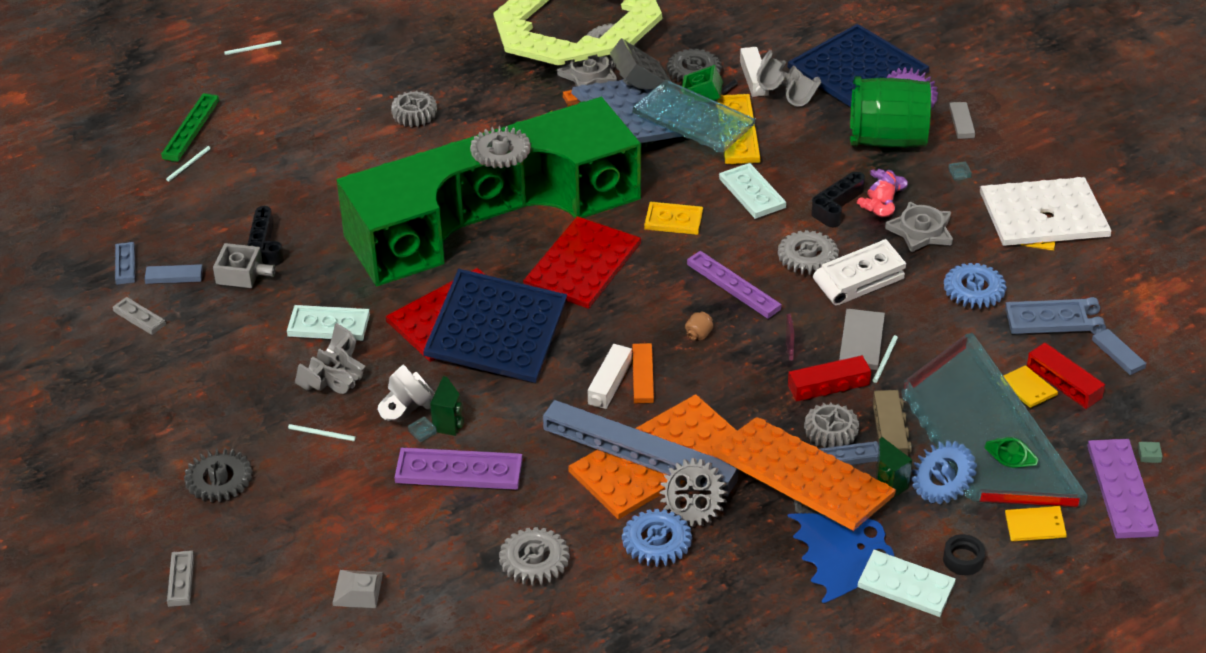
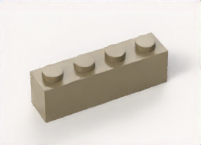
M898 390L874 391L873 410L878 440L881 437L885 438L908 456V454H911V442H907L909 430L908 427L904 426L906 424V414L902 412L903 398H899Z

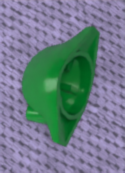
M1002 437L986 441L984 447L995 459L1008 467L1036 466L1039 460L1028 445L1016 437Z

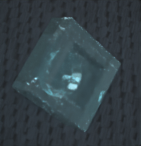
M966 161L949 164L948 170L954 180L971 178L972 172Z
M422 417L408 425L409 432L419 442L437 433L436 427L426 417Z

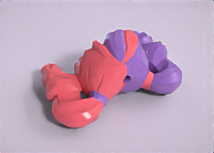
M873 169L870 171L872 177L877 178L878 181L868 190L867 195L869 198L861 197L857 200V204L869 212L873 211L879 217H888L895 210L892 201L894 194L898 191H904L908 186V181L904 177L895 176L893 171H884L883 169L875 171Z

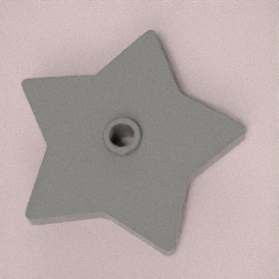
M596 54L588 56L587 60L577 62L573 59L570 64L557 69L558 76L574 81L576 87L617 81V77L612 71L616 64L612 62L611 56L598 57Z
M909 202L900 217L887 221L885 229L904 237L911 252L928 244L952 245L953 241L946 228L951 212L939 211L927 205H916Z

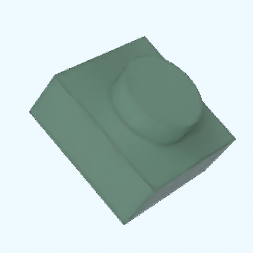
M1160 442L1138 443L1140 462L1161 463L1162 452Z

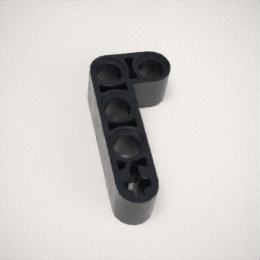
M857 171L852 172L814 196L812 199L811 215L828 227H838L841 224L842 206L863 193L864 174Z
M260 206L254 213L247 246L260 247L263 264L277 266L284 261L282 244L278 241H270L273 229L272 211L268 206Z

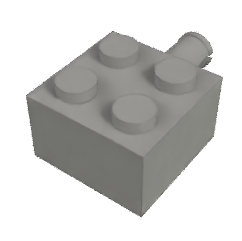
M224 243L213 266L216 284L252 288L258 275L274 277L276 266L263 264L260 247Z

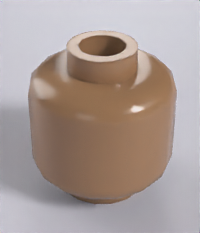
M695 312L685 324L687 336L692 340H704L713 329L712 318L705 312Z

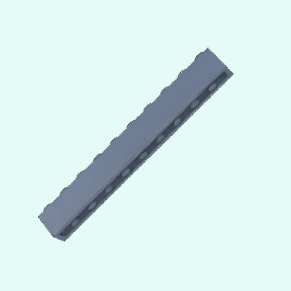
M554 400L543 415V428L546 431L670 476L669 468L676 470V463H680L683 466L684 459L690 463L692 458L697 459V463L700 459L705 460V465L708 462L712 463L711 469L715 467L719 469L716 475L721 474L724 476L720 482L727 483L722 488V490L728 492L725 495L727 497L738 481L739 469L718 458L566 403ZM683 477V478L681 479V480L687 482V478H686V477ZM703 477L701 479V487H705L707 485L708 481L706 477Z

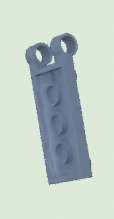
M1094 297L1072 300L1006 302L1005 305L1011 334L1091 331L1093 334H1097L1106 330L1102 317L1087 318L1086 313L1094 315L1100 311L1099 301Z

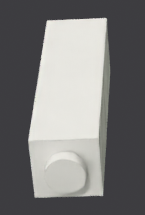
M757 47L741 48L740 63L752 97L769 95V90L763 89L757 81V71L762 61Z
M613 344L588 388L589 405L607 409L632 363V348Z

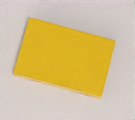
M650 202L644 230L698 235L703 207Z

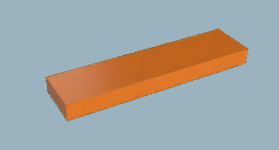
M652 343L633 344L634 403H654Z

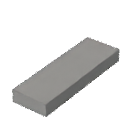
M967 102L949 103L957 139L975 138V130Z
M128 297L113 306L115 313L151 335L166 325L164 319Z
M193 551L172 552L167 595L168 607L190 605L194 564Z

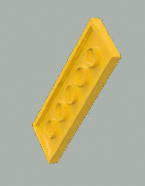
M750 94L721 95L716 101L725 164L760 163V152Z

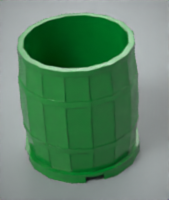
M861 76L854 77L853 84L857 87H855V90H852L851 146L864 144L880 147H926L931 115V86L929 81L900 78L861 79Z

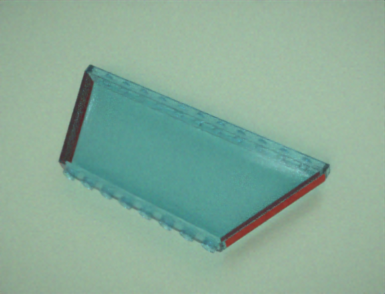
M973 333L965 334L904 381L902 397L908 402L912 413L916 414L921 427L925 428L930 441L934 442L937 449H939V441L945 447L947 440L952 445L956 441L959 446L964 444L966 448L970 449L971 454L975 457L974 462L977 464V467L974 470L977 473L975 476H972L974 482L968 483L970 488L968 490L964 489L967 498H970L973 502L1079 507L1086 504L1088 495ZM1002 437L1021 439L1039 458L1036 466L1014 468L1005 466L984 448L986 441ZM947 461L954 469L956 477L958 472L957 464L953 461Z

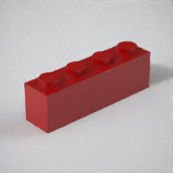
M1043 343L1029 352L1027 367L1085 409H1088L1103 398L1105 388L1103 382L1047 343Z
M863 355L789 371L788 387L796 402L868 386L870 385L871 369Z

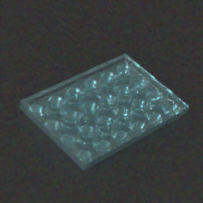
M665 80L634 105L632 113L637 114L641 118H646L657 125L666 127L670 131L677 132L686 138L695 140L699 144L706 145L721 153H724L754 126L756 120L668 80Z

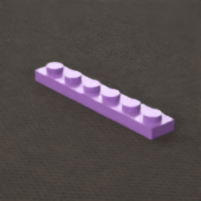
M702 251L687 259L688 266L767 319L781 310L779 302Z

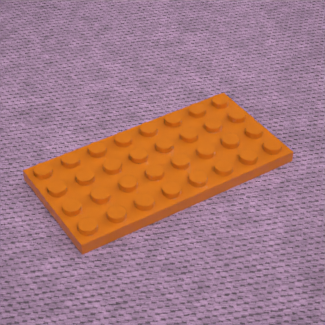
M696 394L635 428L707 455H711L716 445L737 431ZM598 449L568 466L569 472L618 520L662 495L660 491L665 490V487L661 483H667L668 481L664 477L667 474Z
M758 417L716 445L711 454L853 531L892 499L896 492V489L890 487L887 483L861 472L852 465L836 459L833 455L819 450L816 446L810 445Z

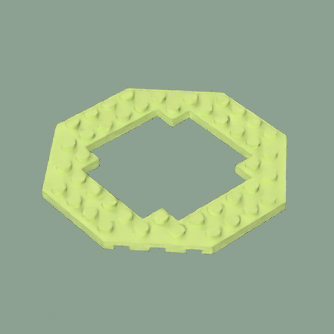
M508 0L493 13L505 52L555 65H563L565 61L573 59L575 62L587 60L588 56L596 54L598 57L610 55V52L621 38L634 45L662 20V12L656 0H625L621 3L622 10L629 12L603 36L595 38L585 35L580 41L573 43L529 32L533 29L532 22L525 20L549 0Z

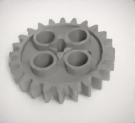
M692 458L690 463L684 459L683 466L680 463H676V470L669 468L671 476L664 475L668 481L667 483H661L665 490L660 491V494L665 495V498L660 501L667 503L663 509L671 510V512L675 513V516L680 515L682 520L687 521V525L690 522L691 527H696L698 522L699 526H704V520L708 523L712 522L711 515L718 517L716 510L723 511L720 503H726L727 501L722 498V495H726L728 492L722 490V488L727 483L720 482L724 476L721 474L716 475L719 469L716 467L711 469L712 463L708 462L705 465V460L702 459L697 463L695 458ZM683 477H686L687 484L682 488L680 481ZM703 477H706L708 481L705 487L700 485ZM677 491H711V494L708 495L676 494ZM683 498H686L687 505L685 508L682 509L680 507V501ZM703 498H706L707 505L705 508L702 509L700 506V501Z

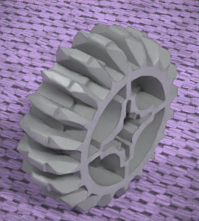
M424 91L404 92L403 95H398V98H394V102L391 105V113L395 122H398L399 125L404 124L405 127L411 126V128L413 126L419 127V125L425 126V123H430L431 120H434L437 113V103L433 96H430L429 93L425 94Z
M831 402L829 405L822 403L821 407L816 405L814 409H810L805 417L804 429L806 437L810 439V443L815 442L816 447L820 445L823 448L844 446L853 443L855 438H857L859 421L853 410L847 409V405L841 407L839 403L837 405H833Z

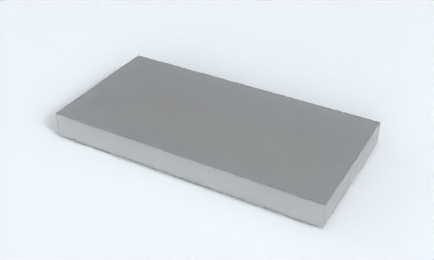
M846 309L839 360L863 355L869 368L878 370L885 313Z

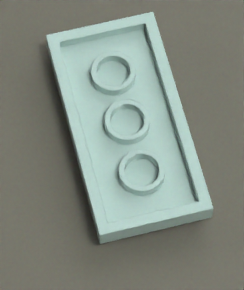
M751 163L719 173V179L755 219L786 208V201Z
M294 305L287 328V335L289 337L331 339L334 326L338 323L351 331L355 340L363 341L370 311L369 309Z
M873 550L858 581V587L940 617L956 579Z

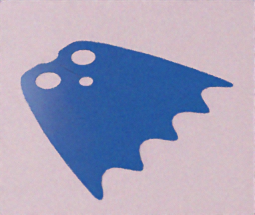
M799 513L787 515L801 524V529L793 537L805 542L809 547L802 560L811 562L817 567V572L811 578V582L826 587L827 593L822 599V603L833 600L858 587V581L873 550L882 549L886 554L894 556L892 548L884 541L885 532L882 525L875 520L867 519L853 531L823 514ZM868 526L874 527L877 530L876 537H867L864 534V529ZM862 543L864 549H858L857 544Z

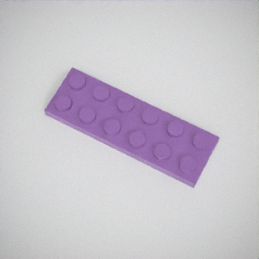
M1129 439L1088 441L1087 447L1115 538L1158 537L1159 529Z
M401 448L394 478L395 483L518 490L523 457L522 454Z

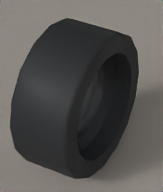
M960 534L949 538L945 543L943 561L950 571L966 576L979 572L983 567L985 547L979 539L971 535ZM965 549L973 552L977 558L968 561L960 560L951 552Z

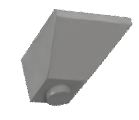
M340 570L333 606L376 608L383 572Z

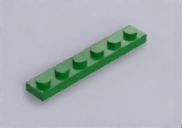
M206 93L201 95L161 153L162 159L179 162L218 104V95Z

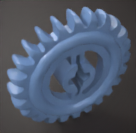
M972 263L968 265L961 264V267L955 266L954 269L949 270V273L946 274L944 290L947 296L951 295V300L957 297V304L964 300V307L970 302L971 309H973L975 303L978 304L979 309H981L982 303H985L986 308H988L989 303L995 306L996 301L1000 302L1001 298H1004L1007 289L1006 281L1002 275H999L997 270L993 271V268H987V265L983 264L980 266L979 263L975 265ZM965 278H967L966 287H964L962 284V281ZM984 280L989 285L985 290H983Z
M947 440L946 447L939 441V449L931 445V453L924 449L926 457L918 455L922 463L914 462L918 470H911L913 475H915L911 477L912 482H914L912 486L914 489H917L916 493L921 495L923 500H929L930 503L937 502L938 504H941L944 500L946 503H949L951 498L956 500L958 494L963 495V490L970 488L968 483L974 482L972 476H975L977 473L974 470L977 467V464L974 462L975 457L971 454L970 449L966 448L964 444L959 446L956 441L952 445ZM947 461H953L957 464L958 472L956 477L954 469ZM932 473L939 480V482L945 485H935L932 482Z
M650 509L647 510V513L640 512L639 517L634 515L632 520L626 522L627 526L623 528V547L626 548L627 554L632 553V559L639 555L640 564L646 558L647 566L650 565L652 560L655 561L656 567H658L660 560L667 566V558H670L675 563V555L682 559V553L687 554L688 548L691 547L692 534L691 528L687 526V521L682 520L680 515L675 516L674 512L668 514L665 509L662 512L659 509H655L654 512ZM649 528L647 538L643 540L642 533L645 529ZM671 532L672 539L667 543V534Z

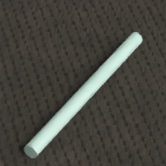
M281 41L224 52L225 55L279 45Z
M207 146L167 177L166 180L168 182L171 181L211 148Z
M896 335L893 336L874 376V383L878 382L898 339Z
M292 424L288 426V429L350 441H355L356 439L355 436Z

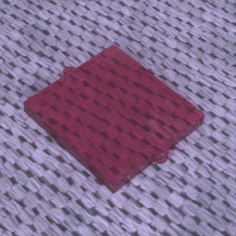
M787 314L786 345L789 360H793L794 328L791 314Z

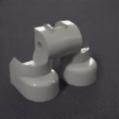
M769 49L757 71L759 85L763 89L774 90L782 84L786 87V98L789 103L794 106L807 104L821 83L820 77H815L811 80L804 76L796 66H792L788 73L783 71L782 69L786 61L772 58V50Z
M336 323L327 350L319 349L317 359L315 357L311 358L309 368L302 364L298 365L295 384L307 391L313 388L321 391L326 386H329L332 390L341 394L346 393L350 388L353 389L356 380L362 378L365 365L351 357L356 345V340L351 331Z
M403 364L390 376L388 384L390 392L378 405V412L383 419L401 422L407 419L411 412L419 406L431 409L430 403L435 392L417 372L412 374Z

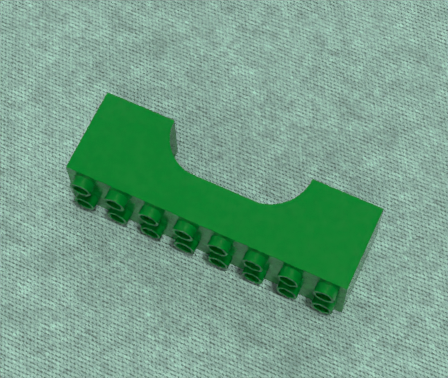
M601 96L508 125L509 132H511L512 128H515V133L521 130V134L525 133L531 144L530 153L527 155V158L523 159L521 163L517 162L515 166L510 165V167L504 166L503 168L497 166V168H493V166L487 167L486 164H480L475 160L470 151L471 141L474 140L473 136L396 161L384 163L364 171L351 173L336 179L344 237L377 287L444 265L443 243L451 233L459 228L526 206L545 205L562 209L574 218L577 216L586 218L640 200L641 143ZM506 126L501 128L502 132L505 131Z

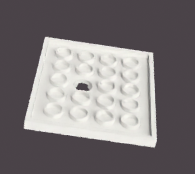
M1085 177L980 186V194L1003 246L1111 236L1112 230ZM1050 212L1054 216L1051 218H1047V215L1043 213Z

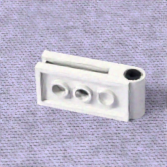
M885 239L822 264V267L814 273L813 279L833 305H840L904 279L905 273L902 270L906 268V262Z

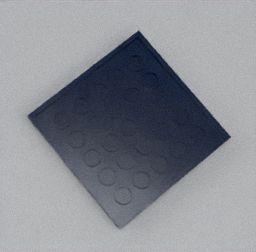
M859 24L788 61L787 65L789 69L792 66H796L804 76L811 80L815 77H820L821 83L818 87L850 107L852 90H855V87H857L853 84L855 76H861V79L887 78L888 74L891 75L892 71L897 72L898 68H900L902 73L904 67H906L907 73L913 68L914 74L919 69V76L924 72L925 74L929 72L928 65Z
M458 268L424 348V356L536 383L567 301V294Z

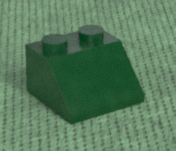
M443 376L430 403L433 432L456 436L459 428L462 429L464 424V417L461 415L463 403L460 402V394L448 377Z
M881 437L878 447L876 479L896 489L895 495L892 498L894 499L909 488L912 459Z

